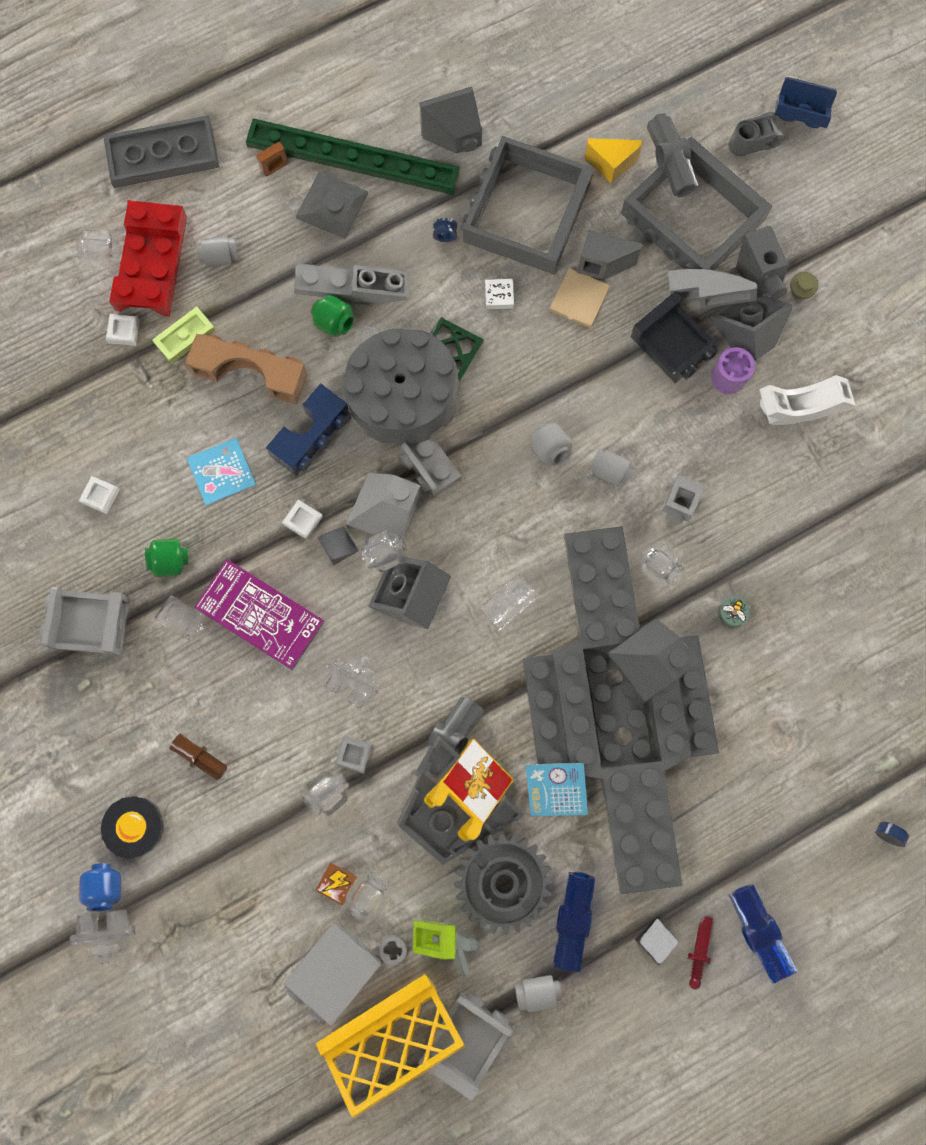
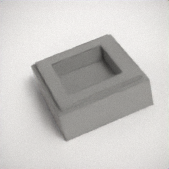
M343 736L335 766L365 773L373 744Z

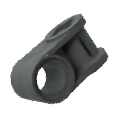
M767 112L760 116L740 121L729 140V150L736 156H746L758 151L770 150L780 145L784 141L785 136L776 125L775 113Z

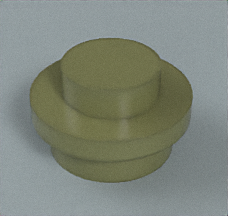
M809 272L797 273L790 282L791 292L798 299L811 298L819 287L817 278Z

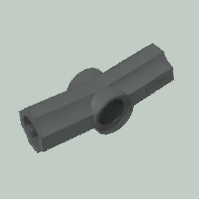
M665 113L657 114L652 120L648 121L647 130L656 147L657 164L661 170L665 169L674 196L679 198L688 196L698 188V183L690 163L691 149L689 142L686 138H680L670 116H667Z
M461 697L446 721L439 723L433 729L428 741L430 747L414 775L419 776L438 736L460 754L467 745L468 736L481 718L484 710L472 700Z

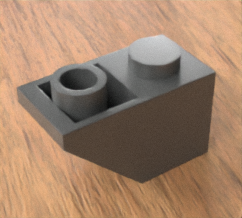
M588 230L577 273L602 280L636 265L642 244L629 239L607 235L603 232Z

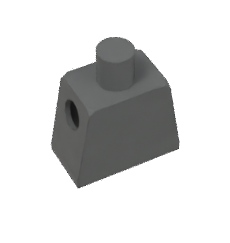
M771 225L744 234L736 264L738 272L743 278L757 283V296L769 293L773 300L783 297L787 293V288L783 281L788 269V262Z

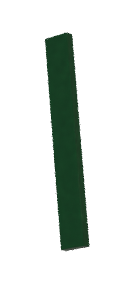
M254 118L246 138V145L250 148L264 151L280 142L288 157L450 195L454 194L460 173L459 166Z

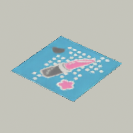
M237 437L187 457L205 505L256 485Z

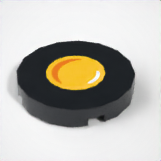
M137 796L121 798L111 804L105 812L101 823V836L107 849L116 856L124 858L140 857L152 851L161 840L164 830L161 812L158 807L150 800Z

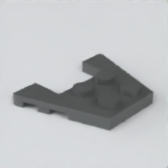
M438 736L397 824L443 865L467 851V847L472 848L477 845V839L481 840L487 834H496L502 830L504 825L513 820L518 821L525 814L503 795L482 825L478 837L475 840L463 841L458 836V831L471 817L449 795H447L445 802L438 807L430 808L424 802L425 796L461 757Z

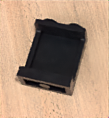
M676 291L638 321L630 335L675 384L681 378L685 380L690 378L698 370L697 365L703 360L706 363L718 353L717 346L721 341L718 335L712 339L681 308L680 305L683 298Z

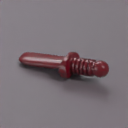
M707 916L703 917L699 923L694 954L688 953L687 959L694 961L692 962L693 965L691 967L693 968H691L692 971L690 973L692 974H690L691 979L689 980V986L694 990L699 989L701 986L700 980L702 979L701 976H703L704 963H711V958L707 957L713 918Z

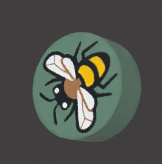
M730 597L720 605L718 614L720 620L726 626L738 627L748 620L750 609L743 599Z

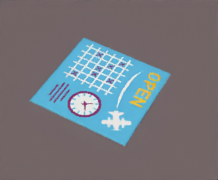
M584 763L526 765L531 816L588 815Z

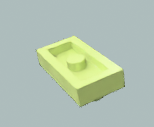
M195 307L152 339V341L167 360L173 364L190 351L196 333L206 336V334H213L216 330L199 308Z

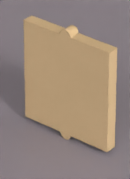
M569 268L549 311L567 318L568 322L574 321L591 328L609 291L610 285L591 276L577 273V271Z

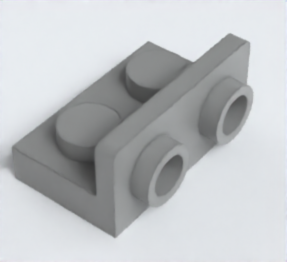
M429 435L430 439L418 444L407 445L404 442L400 445L402 453L399 456L400 460L407 470L413 469L418 477L415 480L424 493L429 491L434 498L461 480V475L432 435Z

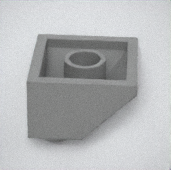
M368 473L346 524L400 546L421 497L420 485L391 474Z

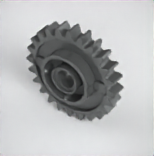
M503 832L499 833L497 840H494L490 834H487V843L485 844L477 839L476 844L478 848L476 850L469 847L466 848L470 857L468 859L460 857L459 859L464 868L455 870V873L462 877L461 880L454 882L455 887L462 889L456 895L457 900L466 901L461 907L462 912L471 910L469 920L472 922L479 918L480 929L490 924L493 934H495L498 927H502L504 934L507 935L510 926H513L519 933L522 922L531 927L530 917L534 916L540 919L541 915L538 912V908H548L543 898L553 894L546 889V885L554 883L553 879L545 877V874L552 870L550 866H542L546 856L544 854L535 855L538 849L536 844L527 848L528 839L526 837L517 842L515 833H512L508 840L505 839ZM501 875H509L512 880L511 886L504 891L498 890L495 886L496 879Z

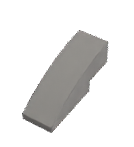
M706 269L668 271L670 295L676 291L683 298L682 301L699 299L700 309L757 301V283L743 277Z

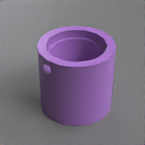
M738 347L729 348L724 351L711 373V380L715 388L722 394H735L741 391L754 373V358L748 351Z

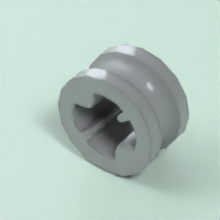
M388 935L381 941L379 955L386 964L397 965L406 957L407 946L404 939L399 935ZM395 941L397 947L402 948V953L396 954L397 958H390L389 952H384L385 945L389 947V942Z

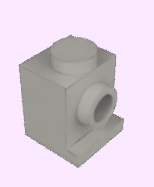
M678 474L662 509L663 512L667 513L666 518L675 523H683V520L689 522L693 517L705 485ZM676 500H681V501H683L684 504H685V507H684V506H681V505H679V504H677V503H675V501H676Z

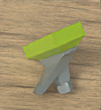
M426 920L413 921V953L439 959H453L460 975L466 977L469 969L463 951L469 953L477 950L478 943L475 937L464 938L459 936V933H456L455 925Z

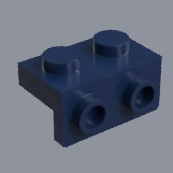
M785 77L776 101L775 115L788 122L794 120L804 122L805 125L811 128H827L831 120V108L837 95V90Z

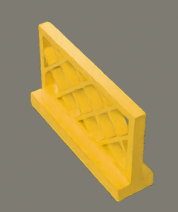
M426 974L315 1043L320 1055L325 1058L353 1118L466 1047L441 1001L434 983ZM433 999L437 1007L434 1022L418 1018L421 1005ZM414 1010L413 1017L407 1015ZM441 1016L446 1025L439 1024ZM401 1018L411 1021L406 1040L391 1036L394 1022ZM417 1023L432 1026L428 1046L412 1042ZM387 1028L385 1034L379 1033L383 1029ZM438 1028L450 1031L455 1041L454 1044L445 1050L433 1047ZM372 1036L384 1038L379 1057L363 1053L367 1040ZM389 1040L405 1044L400 1063L384 1059ZM359 1045L358 1052L352 1050ZM410 1046L426 1050L423 1064L417 1068L405 1065ZM431 1052L438 1053L430 1059ZM346 1053L356 1056L351 1075L341 1073L335 1062L336 1059ZM362 1058L377 1062L372 1081L357 1077ZM383 1064L398 1067L395 1082L389 1086L378 1083ZM404 1069L410 1071L402 1077ZM343 1078L349 1079L348 1086H346ZM355 1081L370 1085L367 1100L357 1106L351 1096ZM376 1087L382 1089L375 1094Z

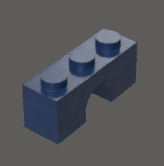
M321 383L302 404L306 415L314 420L312 428L306 433L296 434L284 426L266 446L270 457L295 476L300 471L304 472L310 467L313 462L312 457L319 449H325L331 441L332 433L337 428L341 429L349 419L348 414L350 412L347 403Z

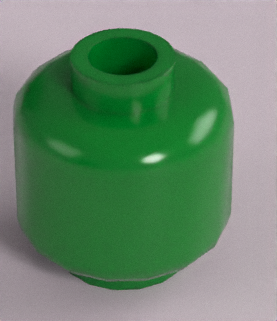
M327 295L321 300H317L312 306L313 324L322 332L332 337H339L340 335L347 334L352 328L354 315L348 303L335 296Z
M175 538L152 540L149 548H145L146 571H151L155 577L180 575L183 571V565H188L187 548H181L179 540Z

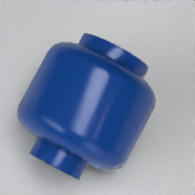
M93 864L91 870L84 872L80 876L79 901L82 905L87 906V911H108L112 909V905L120 901L121 874L111 869L110 864Z

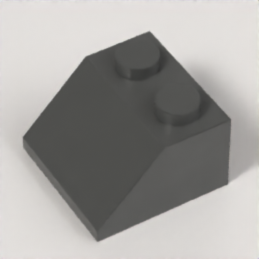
M391 555L368 607L409 625L429 629L451 576L428 561Z

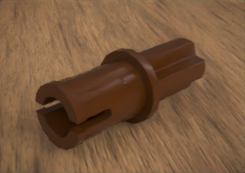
M181 733L175 737L169 747L171 751L176 752L190 762V767L194 768L196 766L215 780L221 779L227 770V765L209 754L205 746L199 747Z

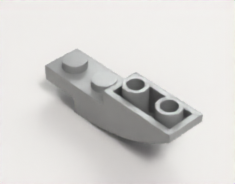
M296 263L294 294L321 297V299L327 295H332L348 304H372L407 300L408 271L353 265L352 270Z

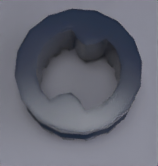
M441 218L433 222V228L435 229L433 231V238L440 242L456 240L457 222L455 220H448V218L443 220Z

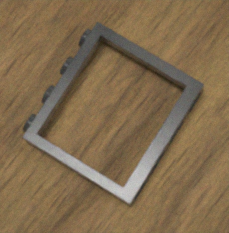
M502 136L498 147L495 146L491 150L489 168H484L479 181V184L482 185L479 192L474 191L471 197V211L469 215L464 214L463 222L460 230L463 231V242L554 275L591 185L594 168ZM506 160L575 184L548 253L478 229V225Z
M690 137L688 142L691 149L690 163L693 171L748 219L709 258L704 260L640 203L667 177L665 169L661 170L659 167L624 200L621 214L628 220V224L635 226L643 233L647 241L655 243L663 250L664 255L669 260L675 261L683 269L714 271L742 244L744 234L755 231L766 220L772 205L693 137Z

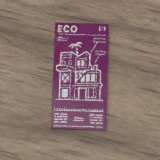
M226 559L194 606L196 610L292 671L325 622L317 615Z

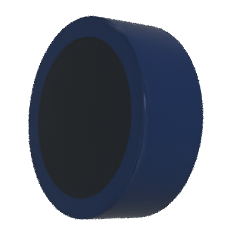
M886 821L880 822L875 831L878 837L899 847H905L909 839V834L904 829Z

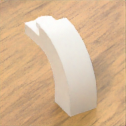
M838 375L798 389L786 390L772 385L759 389L762 397L760 399V406L767 415L769 424L788 425L815 420L855 406L848 379Z

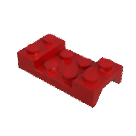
M128 200L123 224L126 229V236L118 276L113 278L109 299L115 311L121 312L126 307L151 309L163 316L170 317L187 215L183 206Z

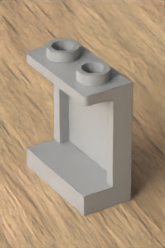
M51 587L50 594L45 599L46 620L40 628L42 645L55 650L121 656L130 598L116 592H110V595L65 591L58 587Z
M336 920L283 984L288 988L286 993L295 1002L300 1004L303 1001L312 1009L310 1014L317 1022L322 1025L327 1022L332 1026L383 961Z
M460 991L447 1012L466 1047L428 1071L472 1101L479 1090L480 1082L506 1039L513 1034V1028L509 1025L511 1020L506 1015L496 1009L491 1013L482 1007L484 1001L470 991L467 995ZM442 1020L440 1024L446 1025L444 1020ZM438 1028L433 1047L445 1050L454 1044L455 1041L450 1031ZM423 1050L419 1057V1065L423 1064L426 1050ZM431 1052L430 1059L438 1053Z

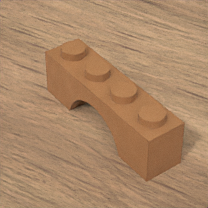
M196 333L185 362L192 375L216 382L232 370L240 368L252 369L265 378L266 388L270 397L296 405L307 377L304 364L297 358L287 356L285 359L276 356L273 352L266 349H259V351L250 349L246 344L238 341L229 343L214 334H206L205 336Z

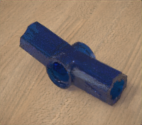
M568 872L563 905L560 904L557 917L556 933H558L554 955V968L571 972L581 971L585 938H588L591 926L592 910H590L595 885V877L587 873Z
M754 884L742 886L728 894L741 921V931L745 941L752 952L757 954L771 983L774 984L797 973L798 971L781 941L783 940L781 931L774 918L767 913Z

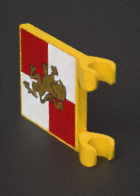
M474 738L470 739L459 754L461 757L424 798V802L430 808L441 806L445 802L447 795H449L471 817L458 831V836L465 842L469 839L475 840L478 837L482 825L514 781Z

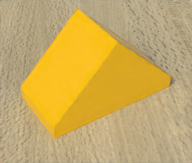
M588 138L585 159L612 183L638 160L642 140Z

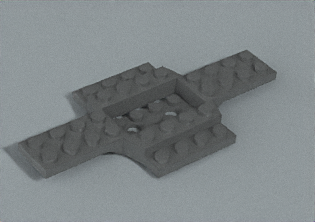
M623 526L565 533L564 541L579 641L551 655L522 659L537 764L584 763L585 777L601 781L620 894L683 886L664 770L691 757L719 753L699 636L694 635L680 638L700 663L648 700L657 758H655L651 751L643 700L608 655L609 652L640 630ZM615 669L621 673L622 681L619 685L611 686L606 682L605 675L608 670ZM626 728L630 731L632 738L627 745H621L615 740L617 729Z

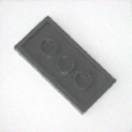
M209 115L103 135L113 188L220 168Z

